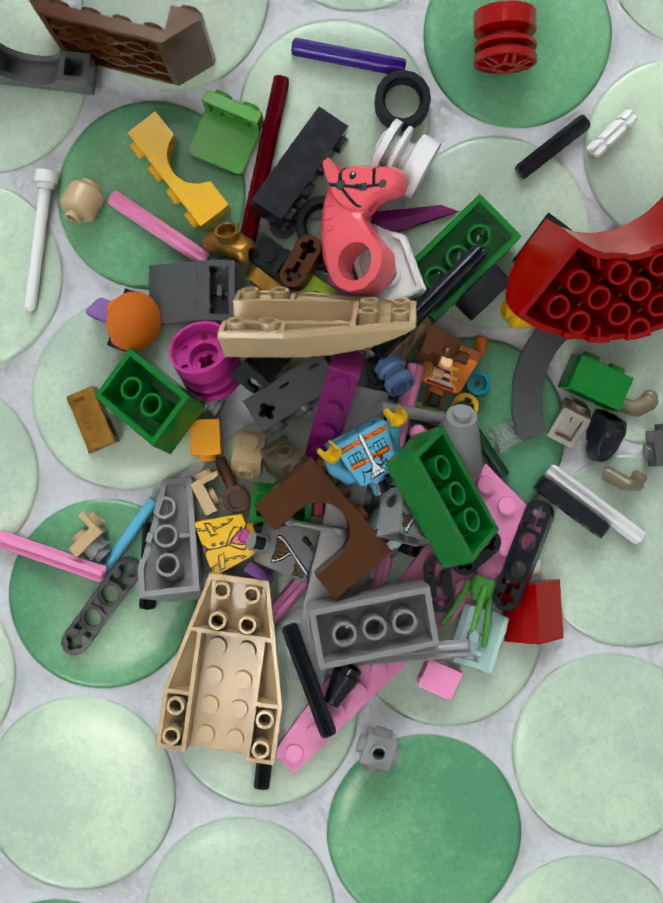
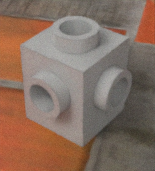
M369 725L365 735L360 734L356 746V752H359L360 763L364 764V768L373 772L389 771L391 763H397L401 749L400 746H397L396 734H393L392 730L383 726L372 727ZM381 748L384 750V753L382 755L374 752V750Z

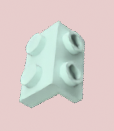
M465 603L453 640L468 639L471 653L469 657L449 658L448 660L491 674L498 658L503 637L507 631L509 618L492 610L487 647L482 648L481 641L485 608H482L476 630L472 631L470 626L476 605Z

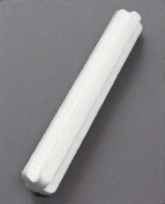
M551 465L547 469L544 477L563 489L633 544H639L642 541L645 531L558 466Z

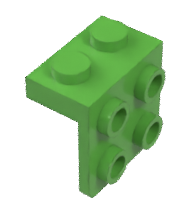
M206 89L202 99L205 112L189 147V153L192 157L230 173L242 175L263 128L262 112L252 103L244 101L243 104L233 101L232 97L223 91L216 90L214 93Z

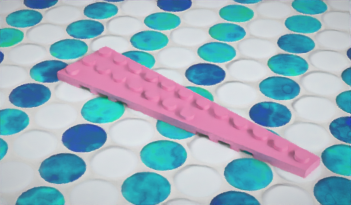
M484 463L479 477L473 482L499 528L497 534L501 538V546L490 559L469 575H459L451 568L454 600L462 590L465 579L472 580L473 574L493 580L501 573L523 512L527 506L486 463ZM536 516L535 524L528 523L526 528H532L541 532L542 528L536 526L539 518ZM532 533L524 535L521 540L522 547L525 549L536 537ZM430 544L423 547L396 584L418 579L424 580L423 564L428 557L435 555ZM434 561L433 567H430L428 571L434 573L437 582L440 581V571L445 570V568L443 569L438 561ZM436 586L437 596L432 598V602L435 601L439 606H443V602L448 600V596L442 593L441 586ZM468 591L447 624L463 610L465 603L469 604L473 600L469 598L470 591ZM434 611L437 632L439 633L445 627L441 626L440 623L446 612L437 613ZM408 662L356 666L362 672L359 677L361 681L339 707H334L327 703L336 732ZM329 677L325 679L323 686H321L323 695L326 694L325 692L330 681ZM309 704L305 706L303 712L297 717L277 745L276 756L293 773L331 738H321Z

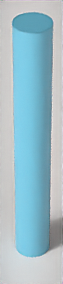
M150 497L147 499L112 551L103 561L102 565L107 567V574L118 562L141 530L142 525L146 523L153 513L156 504L154 499Z

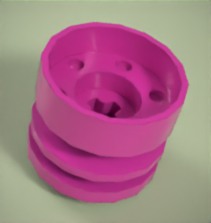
M210 321L195 322L182 328L173 337L169 346V359L187 391L198 400L207 402L221 400L235 391L240 383L236 379L233 380L230 375L242 363L239 357H225L217 333L221 325Z

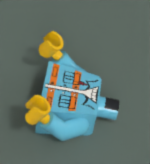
M397 405V411L394 414L389 408L384 410V416L387 418L386 422L385 419L373 417L337 438L329 440L325 444L326 452L319 448L317 454L324 459L329 474L346 484L353 483L360 487L369 484L374 495L387 492L391 486L385 476L389 472L385 463L399 450L401 426L408 418L407 413L400 405Z

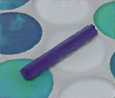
M294 38L292 41L291 54L293 56L386 74L405 70L406 60L404 58L301 38Z

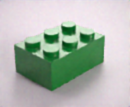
M129 348L95 394V397L150 445L169 454L174 451L206 408V405L152 361Z

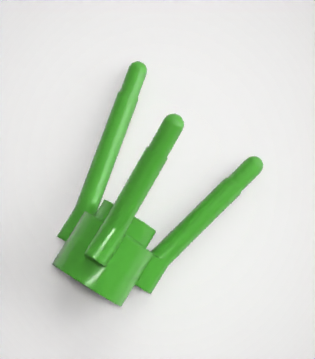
M473 574L472 580L465 579L462 590L454 600L452 608L446 612L440 623L441 626L447 624L468 591H470L469 598L477 600L470 626L472 631L476 630L483 604L486 603L481 647L486 648L493 607L492 597L496 581Z

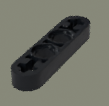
M543 500L531 501L523 512L493 592V603L500 610L515 611L522 604L554 519L552 506ZM543 506L542 511L546 513L545 518H539L536 524L537 527L542 528L541 532L532 528H526L528 523L535 524L536 516L533 515L534 509L539 510ZM528 533H532L536 537V545L531 550H525L521 544L523 536ZM517 561L523 562L526 568L525 574L521 578H515L511 574V566ZM506 580L521 584L519 588L512 587L510 595L514 597L513 603L508 602L505 606V600L501 598L502 593H508L511 585L505 584Z
M127 556L120 559L104 578L63 634L61 646L66 653L70 655L81 654L101 631L138 580L139 560L137 558ZM132 563L134 565L132 571L135 575L130 574L125 577L122 583L127 584V587L124 588L119 581L113 580L112 577L114 575L116 579L120 578L124 572V569L121 567L122 564L128 565ZM108 585L114 586L118 590V598L114 602L107 601L103 596V590ZM95 609L100 613L101 621L98 625H91L86 621L88 610ZM82 628L92 632L91 636L86 632L80 638L79 642L82 646L72 647L70 645L72 639L69 636L74 637Z

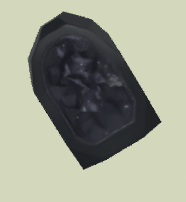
M596 409L591 416V421L586 430L587 441L585 451L587 458L594 462H605L617 452L626 435L627 423L609 411Z

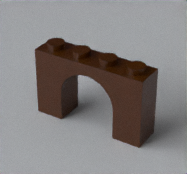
M309 456L254 504L255 508L275 530L299 509L311 503H328L337 507L344 514L347 522V535L343 545L314 571L318 580L337 599L392 550L387 546L390 540L377 537V528L374 530L368 524L367 520L371 517L360 504L354 507L347 498L351 493L340 481L334 484L327 476L329 472L325 463L320 458L314 461Z

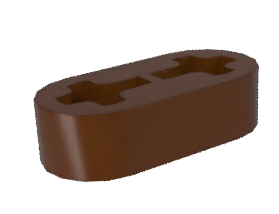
M313 235L301 237L282 266L280 279L290 290L300 291L304 289L322 261V243L317 237ZM306 246H313L316 249V251L314 254H307L304 251V248ZM298 271V273L301 275L300 279L292 280L289 277V274L291 272L296 273Z

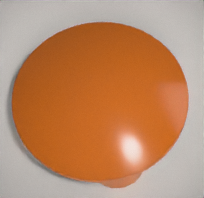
M132 291L126 292L108 303L106 327L111 343L114 346L126 351L131 348L136 352L149 347L156 340L161 328V314L157 304L150 296L142 292Z

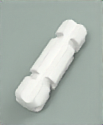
M630 109L624 110L617 117L616 121L614 120L597 136L598 139L593 140L587 146L588 153L593 158H600L607 151L608 147H611L627 132L628 127L631 128L637 122L638 118Z

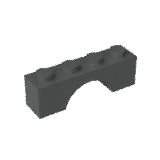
M0 43V84L94 95L98 66L91 54L60 50L55 55L40 56L19 52Z

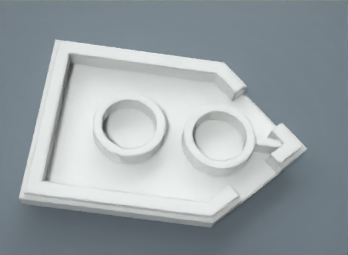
M372 224L379 236L395 254L396 270L390 285L379 295L371 297L386 299L406 297L412 300L423 295L426 287L407 236ZM370 250L362 252L354 262L358 279L363 277L371 266L372 256Z

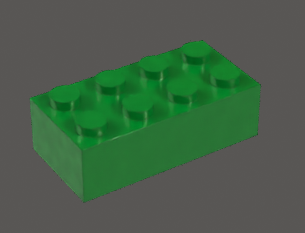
M481 194L476 196L415 256L426 287V293L472 246L480 245L487 253V257L427 316L432 325L522 237ZM423 295L416 297L410 301H418Z
M443 425L417 433L385 463V466L443 569L473 563L498 532L499 528Z

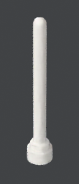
M35 169L34 182L37 183L36 188L39 189L24 304L25 309L29 312L34 311L37 306L51 191H54L59 181V173L47 169Z

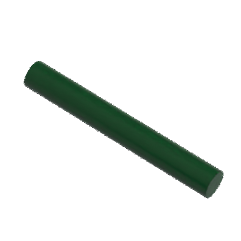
M458 401V402L455 403L454 405L463 404V403H462V401ZM479 428L482 453L500 478H504L509 474V471Z

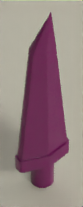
M443 205L376 211L371 216L372 220L370 222L392 232H400L460 211Z

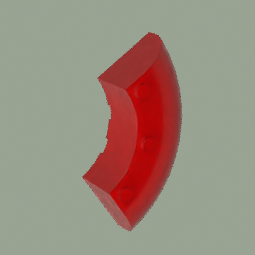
M663 196L639 218L624 226L604 232H576L556 225L546 218L522 249L511 269L506 287V301L509 309L520 319L544 332L560 335L562 338L569 340H586L590 343H609L610 340L625 339L626 341L651 336V332L663 329Z

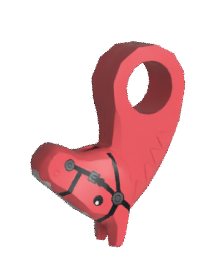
M327 158L323 161V169L329 186L321 220V243L324 263L337 287L363 297L379 295L390 285L395 273V254L379 236L369 219L383 203L405 195L408 187L407 176L402 170L392 166L353 165L341 169L339 164L335 165L330 158ZM370 250L372 256L371 266L363 277L355 280L352 273L353 264L362 252Z

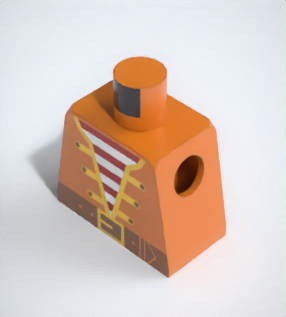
M461 345L460 350L470 354L467 364L463 365L455 362L448 371L444 369V375L441 380L430 376L433 368L431 362L424 361L423 364L421 363L425 368L421 384L429 387L424 403L440 408L445 393L458 396L479 361L482 352Z

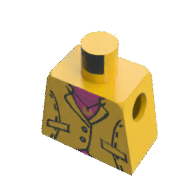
M244 513L195 522L194 524L211 572L220 574L254 555L256 551L247 549L246 540L251 532L261 533L264 523L252 522L248 524Z

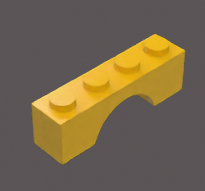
M156 111L127 132L133 141L129 144L130 148L139 159L145 157L151 164L147 167L148 171L157 182L163 180L169 187L165 191L175 205L181 202L187 210L183 215L194 229L199 225L202 231L205 232L231 212L229 204L211 181L194 184L186 182L174 174L171 158L178 142Z

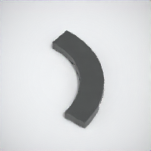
M537 328L528 339L520 354L512 380L511 415L518 442L547 432L542 412L543 383L555 353L567 340L560 335L544 332Z

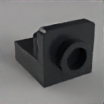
M264 234L256 245L257 255H249V260L276 280L291 251L288 248L284 249Z

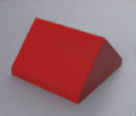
M560 579L530 581L520 607L511 612L502 610V614L509 618L507 631L504 635L505 642L541 645L564 638ZM514 582L505 583L511 585L509 592L502 593L501 598L505 600V606L508 602L513 603L514 597L510 595L512 587L519 588L521 584Z

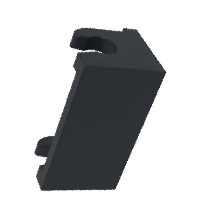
M247 357L230 377L233 380L236 379L248 391L256 393L259 388L251 382L250 378L255 379L258 384L266 388L292 357Z

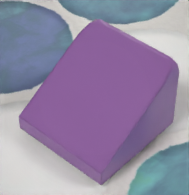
M102 297L98 298L86 309L87 315L106 324L107 305L110 301Z

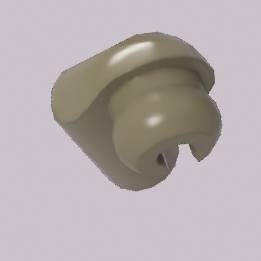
M645 390L641 397L634 401L625 398L620 412L634 417L644 415L657 407L658 395L653 390Z

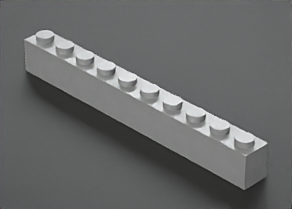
M356 386L343 434L373 417L383 419L385 417L384 413L377 412V404L380 400L393 403V400L388 399L389 394L383 391ZM333 476L332 482L334 484L340 481L351 493L347 499L354 507L358 504L362 507L364 504L370 505L373 491L368 484L362 487L353 483L346 484ZM328 503L322 525L345 528L346 534L341 536L331 532L320 531L305 602L333 597L315 576L314 571L343 545L347 535V522L344 514L337 507ZM304 602L299 630L318 682L323 686L324 677H331L332 668L323 670L318 668L306 604ZM291 660L288 678L300 680L293 660Z

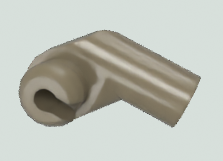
M608 466L601 479L621 490L640 491L644 488L643 484L646 482L647 476L635 470L628 477Z

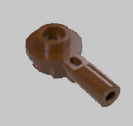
M225 457L214 461L226 487L223 494L225 508L231 513H244L251 506L252 496L250 491L243 485H237Z

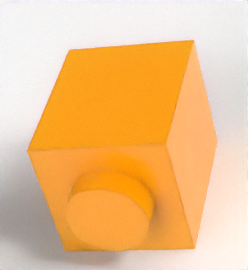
M222 419L196 420L189 429L191 456H199V462L217 461L216 455L224 454Z

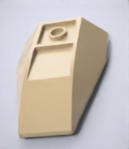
M245 287L241 291H237L233 299L234 317L222 322L217 332L218 340L225 357H314L351 352L384 343L416 329L417 301H410L406 297L386 299L289 291V288L275 287L271 291H259L257 287Z
M210 572L163 689L156 747L185 752L191 745L245 754L244 761L274 766L283 699L270 581Z

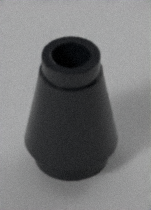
M353 664L334 667L325 692L326 694L324 695L325 701L334 707H339L361 681L359 678L362 673L361 670Z

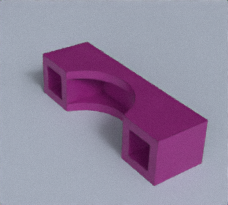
M357 351L333 354L305 450L307 458L310 456L314 461L320 458L324 462V459L317 454V450L320 448L326 452L325 444L329 440L342 435L366 354Z

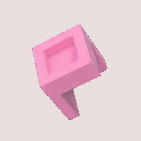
M441 659L425 660L416 678V682L419 687L447 700H451L463 673L460 668Z

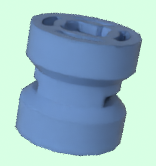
M391 354L386 359H381L375 366L378 377L385 381L384 387L387 393L393 397L406 393L415 384V379L412 373L405 369L406 363L400 354Z

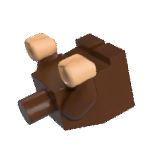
M430 324L423 334L415 361L422 364L424 361L431 362L433 368L430 376L441 380L444 375V369L448 371L455 362L466 365L470 354L460 350L462 342L447 330Z

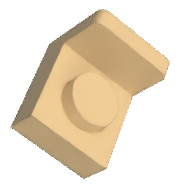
M210 468L194 476L196 481L190 484L206 516L220 510L218 503L221 502L213 486L209 488L207 485L208 482L221 475L218 470L212 472Z
M85 510L78 514V517L89 529L87 530L84 527L72 538L75 543L69 550L76 557L84 556V551L98 537H103L108 532L103 526L106 523L105 520L95 511Z

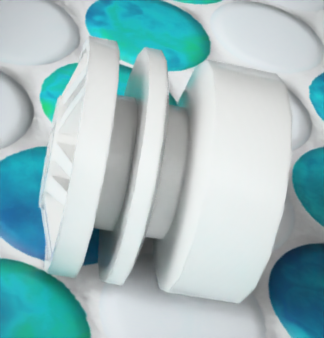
M396 118L377 142L371 155L370 166H392L402 170L408 179L407 192L404 196L412 199L429 171L442 143L426 134H423L416 144L410 142L414 128L409 126L402 137L399 136L404 122Z

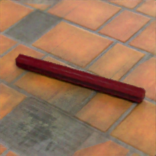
M275 75L273 77L240 230L241 234L252 239L254 243L261 216L251 210V199L270 174L289 87V78L282 75Z

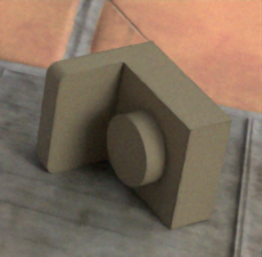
M565 397L562 401V408L547 430V436L573 449L591 421L589 407L578 399L570 400Z

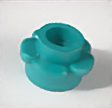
M474 369L463 389L476 398L486 396L491 389V378L486 372ZM475 381L480 383L478 387L474 385Z

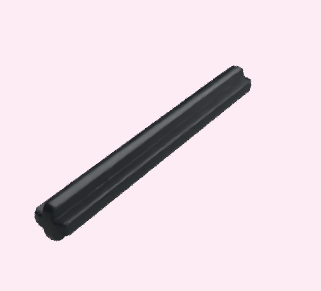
M480 245L472 246L417 301L416 327L487 257L486 251ZM412 331L372 346V351L378 358L386 359Z

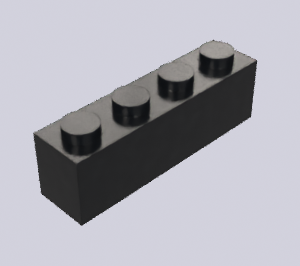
M318 106L251 199V210L280 230L286 222L290 224L299 212L297 206L301 200L305 199L307 201L316 187L313 184L319 175L321 177L325 176L323 161L327 158L331 159L335 152L341 154L349 141L346 138L348 125Z

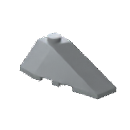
M192 476L162 480L153 512L154 517L150 532L147 533L145 540L146 546L143 557L140 558L138 565L140 599L179 602L197 600L201 596L204 580L200 540L194 524L197 522L195 496L190 486L193 483Z

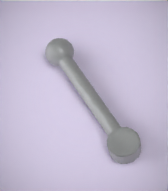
M292 516L284 522V525L289 528L298 526L331 532L341 536L346 534L345 528L295 520Z

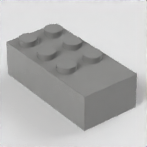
M423 579L343 594L337 599L327 597L305 602L315 660L319 670L440 646L430 586Z

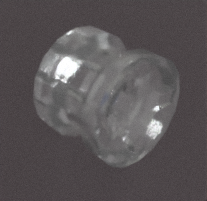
M512 420L505 421L486 432L487 438L492 440L495 445L494 451L496 455L516 447L523 441L520 435L515 434Z

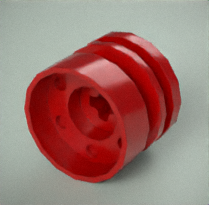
M516 0L498 1L483 5L474 11L473 35L478 40L474 44V67L478 71L488 74H511L522 72L535 66L537 63V53L535 51L537 41L532 36L537 30L536 9L533 5Z

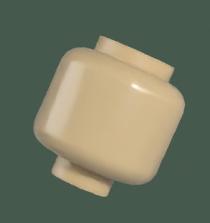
M87 178L71 181L60 200V206L65 211L64 216L75 224L93 222L104 203L101 187Z

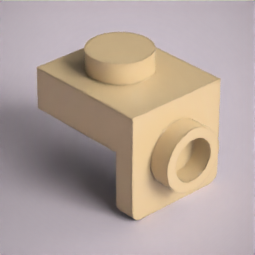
M237 431L231 459L233 475L243 479L261 478L263 457L260 449L266 446L267 434Z

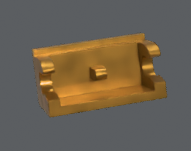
M95 386L87 387L66 397L89 454L120 442L106 406L95 397L99 390Z

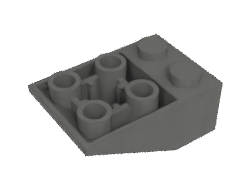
M199 260L149 265V296L155 301L160 310L161 325H189L200 321L216 322L221 325L223 321L234 317L233 299L238 291V266L235 260Z

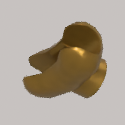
M233 222L220 223L209 230L202 240V246L207 252L225 256L235 260L240 265L249 264V255L256 256L258 253L257 246L253 240L239 233L237 224Z

